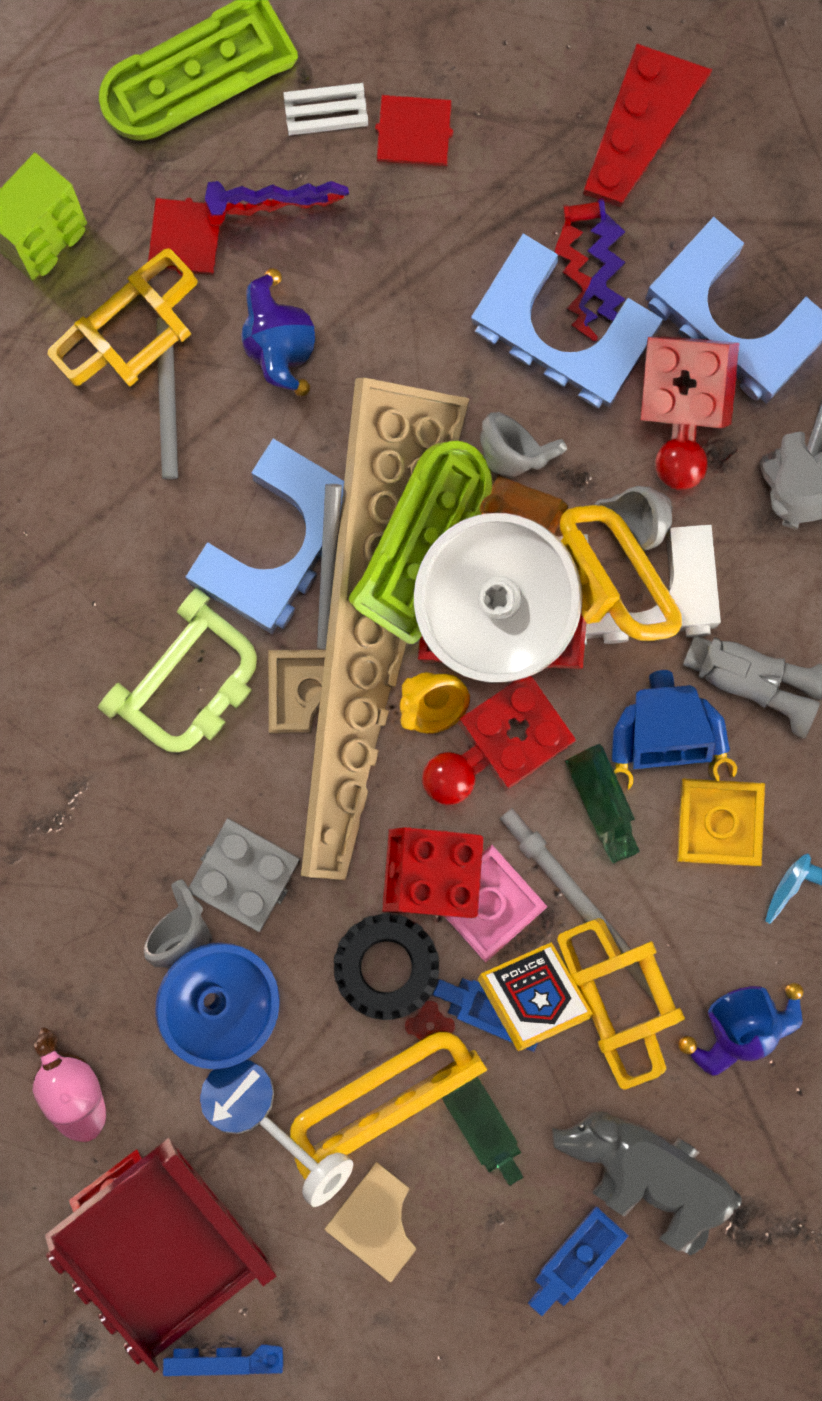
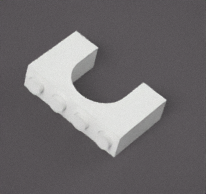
M712 525L670 528L666 534L670 575L668 591L682 615V627L679 631H685L686 637L711 635L710 629H716L721 623ZM583 534L588 542V534ZM557 536L558 539L561 541L563 536ZM658 605L643 612H629L633 619L642 624L666 621ZM609 613L600 622L586 623L585 645H587V639L603 637L605 644L629 641L628 635L621 631Z

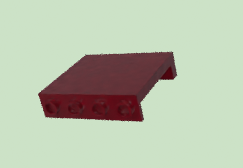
M169 1138L45 1234L49 1249L45 1255L52 1267L60 1275L65 1271L75 1281L72 1287L82 1302L86 1305L93 1302L101 1311L98 1314V1318L107 1331L112 1335L119 1332L126 1340L123 1345L133 1361L138 1365L144 1361L153 1373L159 1370L155 1359L156 1356L256 1278L264 1287L277 1276L269 1258Z

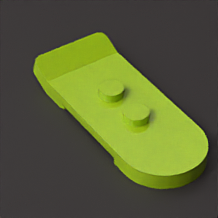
M235 0L213 12L211 17L140 55H132L113 66L107 72L100 85V108L108 125L119 135L132 140L152 139L266 78L291 69L298 59V52L268 0Z
M447 441L431 446L422 454L363 577L350 594L349 602L357 611L406 643L414 644L422 636L414 610V587L424 556L445 531L465 519L482 515L489 502L492 491L491 471L487 466L486 459L478 449L463 441Z

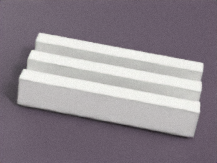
M363 83L283 92L289 136L368 126ZM353 97H356V98H357V99H354V100H345V101H337V102L320 103V104H312V105H303V106H295V107H293L294 104L320 102V101H328V100H336V99H345V98H353ZM358 110L359 114L295 122V117L325 115Z

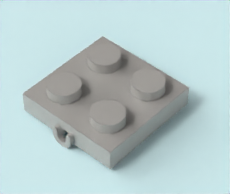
M227 818L213 845H208L205 854L201 857L200 860L203 863L191 882L189 890L197 898L260 932L276 903L281 904L288 892V889L285 887L301 858Z

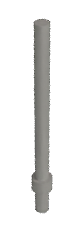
M513 808L500 817V820L521 843L518 846L528 859L532 857L586 922L596 918L603 919L620 952L624 953L630 950L629 945L545 847L547 842L539 832L533 833ZM638 961L626 966L625 968L655 1002Z

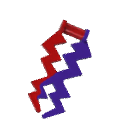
M214 181L207 184L204 213L211 227L221 226L226 214L251 216L259 210L272 212L287 205H295L304 209L314 205L324 207L344 199V196L349 195V189L347 186L329 181L317 187L307 183L294 190H285L272 184L257 191L244 186L226 191L219 181ZM241 201H246V202H248V203H247V204H243V203H240V202H241Z
M599 199L598 202L580 205H563L565 223L554 253L558 254L559 257L570 261L562 273L582 288V292L567 307V310L579 316L571 326L593 342L598 341V336L587 324L597 319L598 316L586 308L585 305L594 296L602 300L604 303L597 312L613 322L618 314L614 309L626 300L606 286V282L626 264L625 261L608 250L625 234V231L606 214L603 199ZM600 218L601 222L590 232L601 238L587 252L604 263V265L593 277H589L579 272L589 261V258L570 247L583 234L582 231L571 226V222Z

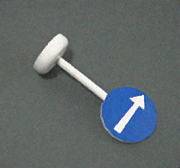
M245 1060L228 1068L213 1069L204 1081L200 1095L202 1113L208 1122L220 1131L232 1134L251 1131L260 1124L311 1171L302 1189L306 1202L312 1207H318L330 1200L350 1176L353 1169V1161L345 1154L334 1153L317 1163L267 1117L272 1109L274 1090L272 1080L261 1066L250 1060Z

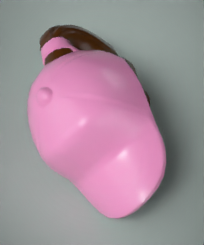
M42 1027L37 1039L34 1041V1050L41 1058L33 1083L32 1091L35 1100L46 1118L64 1136L79 1142L91 1141L99 1135L106 1120V1108L98 1079L84 1059L71 1052L58 1049L59 1038L54 1032Z

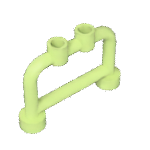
M198 587L188 595L177 610V613L189 624L135 690L131 693L120 683H117L98 706V709L110 719L116 714L120 715L155 745L168 752L179 753L189 750L203 736L211 741L226 723L220 717L229 704L237 709L252 691L246 683L251 679L257 665V655L252 643L207 606L210 597ZM208 627L240 654L241 662L237 670L225 681L214 698L197 715L186 732L179 736H172L143 714L140 708Z

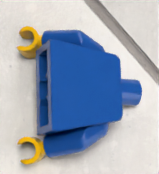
M659 670L649 675L650 689L636 692L635 704L625 707L613 730L612 761L616 764L608 777L611 788L613 789V777L618 772H624L628 775L627 790L633 785V775L628 770V763L631 762L633 769L710 762L708 773L713 780L719 781L717 768L721 763L725 762L728 766L729 776L735 777L737 773L736 763L732 759L727 758L726 754L730 751L724 717L706 699L699 698L694 686L675 687L671 671Z

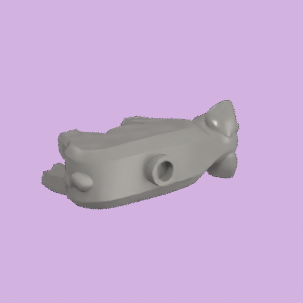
M804 432L787 434L782 438L781 448L762 455L760 461L763 478L772 489L770 493L772 509L780 518L791 523L822 519V452L814 457L811 455L805 444Z

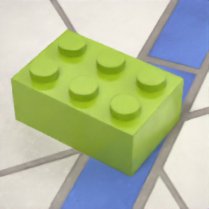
M36 152L0 188V253L31 281H34L39 274L44 276L51 271L57 263V255L66 245L73 246L80 240L85 232L84 226L87 224L72 184Z

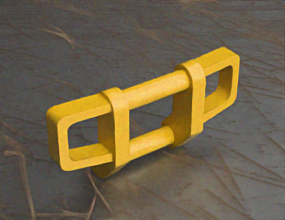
M171 249L163 250L137 271H134L126 278L128 280L126 285L87 318L82 316L48 349L47 354L73 385H81L109 363L123 381L131 387L139 380L138 374L179 339L183 342L191 335V332L172 311V308L197 285V279ZM174 265L183 276L170 290L160 297L147 282L166 267ZM140 294L162 318L168 328L129 362L125 363L97 330ZM85 336L98 352L78 368L71 370L63 362V356Z
M601 918L593 919L559 934L557 940L570 975L593 1013L591 1018L601 1039L597 1043L601 1052L604 1053L619 1087L624 1090L661 1076L666 1071V1065L655 1033L685 1020L681 1007H675L653 955L657 953L653 942H647L621 953L606 923ZM587 930H593L598 935L609 959L582 969L572 944V938ZM638 961L661 1015L616 1033L594 979ZM644 1038L652 1063V1070L631 1077L626 1072L616 1048Z

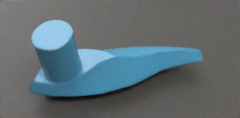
M809 854L803 855L793 863L780 881L768 909L765 920L767 923L771 924L783 910L789 899L798 893L804 879L822 886V868L810 864L811 857Z

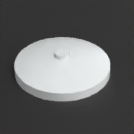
M489 513L473 516L445 531L424 556L414 587L416 620L429 648L437 658L452 670L463 676L485 682L520 680L532 676L549 666L560 656L571 641L582 609V586L579 573L565 545L544 526L530 519L507 513Z

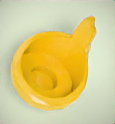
M425 672L412 678H407L402 684V698L399 704L402 714V728L430 734L438 733L454 726L465 715L469 707L470 694L467 686L457 676Z

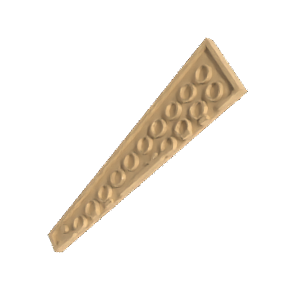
M365 377L355 379L301 876L346 880L360 826L359 818L364 810L368 794L366 782L371 766H375L379 752V750L375 749L381 726L386 725L389 710L385 708L390 689L396 686L406 647L405 641L357 611L349 602L350 594L363 577L422 454L435 444L459 441L469 398Z

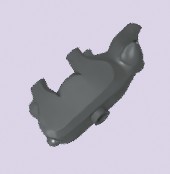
M604 1111L588 1114L586 1118L569 1129L560 1130L552 1128L554 1148L581 1161L600 1162L604 1165L601 1182L592 1193L605 1201V1204L611 1209L626 1216L643 1198L660 1210L673 1212L671 1223L667 1228L668 1231L662 1234L659 1239L677 1251H684L692 1255L700 1249L702 1250L708 1241L709 1229L715 1228L727 1221L733 1214L734 1209H737L742 1204L741 1195L731 1188L723 1176L696 1158L700 1151L680 1138H677L673 1144L645 1126L620 1119Z

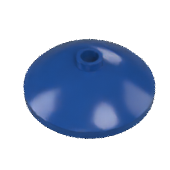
M210 943L199 946L180 957L167 971L160 984L155 1005L156 1022L159 1032L171 1051L191 1065L205 1069H222L235 1066L253 1056L270 1037L279 1013L278 986L267 964L250 950L231 943ZM209 993H214V1002L211 1005L205 1006V996Z

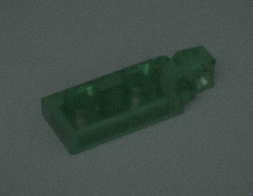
M597 744L565 760L589 818L612 863L620 862L639 853L640 850L633 837L631 821L635 820L634 815L603 746Z
M478 1076L442 1097L443 1102L481 1165L484 1164L489 1173L499 1168L509 1186L524 1178L513 1160L514 1157L521 1154L516 1145L518 1142Z

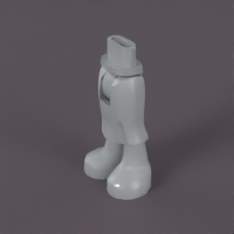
M694 636L683 663L684 666L699 671L698 677L703 679L706 675L705 679L715 687L751 699L764 709L768 706L783 713L790 719L792 733L803 739L806 738L820 706L818 701L822 699V664L819 663L812 668L800 667L786 663L785 658H772L736 642L720 641L717 637H714L711 642L699 636ZM784 682L802 690L813 699L794 695L778 688L780 683Z

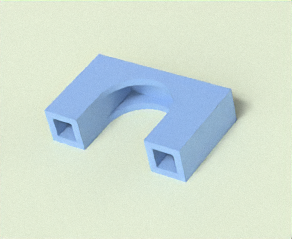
M713 217L648 289L645 299L649 302L648 307L654 314L661 317L664 321L669 319L679 328L678 333L682 338L739 343L736 378L741 382L740 387L750 398L754 400H759L760 398L767 404L822 343V310L809 298L805 297L776 330L764 337L742 339L722 330L710 314L708 290L739 256L744 242Z
M522 234L471 316L472 323L478 326L474 332L494 345L498 339L512 347L509 354L530 366L532 361L546 368L544 375L556 384L565 387L566 383L569 382L581 390L578 396L590 405L599 408L603 403L610 408L647 350L648 337L656 335L663 319L630 298H627L605 335L592 347L578 352H563L548 346L538 337L532 326L531 311L537 295L558 263V254L527 235Z
M274 438L251 474L254 482L289 502L300 512L306 524V535L301 549L288 563L274 569L263 570L246 566L207 542L186 575V579L191 586L198 587L209 597L270 634L274 633L277 626L282 629L285 628L296 609L291 605L299 591L306 594L317 576L313 569L320 557H322L325 484L342 485L341 505L344 487L342 479Z

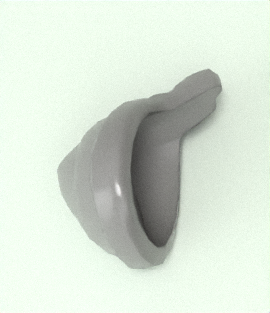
M491 412L482 421L480 442L487 466L491 472L500 474L505 478L512 479L530 468L539 470L550 459L563 454L567 450L563 439L539 446L523 426L503 413Z
M639 485L629 488L622 494H617L612 498L600 499L594 504L605 506L619 514L627 523L644 551L659 546L672 525L673 507L670 498L651 487Z
M183 879L172 883V890L178 907L157 923L144 945V957L154 967L170 969L184 954L199 946L210 944L212 940L209 928L201 917L203 908L193 898Z

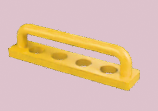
M437 1032L301 1112L294 1119L290 1127V1138L317 1163L334 1153L347 1155L481 1075L487 1069L475 1050L469 1052L458 1036L449 1032ZM447 1049L455 1060L454 1062L312 1146L307 1137V1130L312 1125L437 1050ZM295 1157L299 1172L304 1179H307L311 1171Z

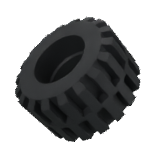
M390 913L371 915L354 924L348 929L344 937L341 938L334 956L335 982L341 995L349 1005L365 1016L381 1020L402 1018L422 1007L432 995L439 977L438 952L430 935L418 923L411 921L407 917ZM380 942H393L400 945L406 950L411 959L412 970L408 981L403 987L393 992H380L373 989L367 984L362 974L361 965L365 953L373 945Z

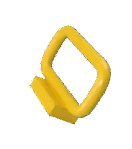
M602 505L579 506L567 509L560 518V530L563 535L561 542L571 554L579 573L582 586L581 615L586 623L600 622L609 613L621 631L639 641L660 640L676 635L682 627L681 612L623 518L612 509ZM597 521L610 528L663 613L665 622L642 624L632 618L621 601L620 594L581 530H578L577 523Z

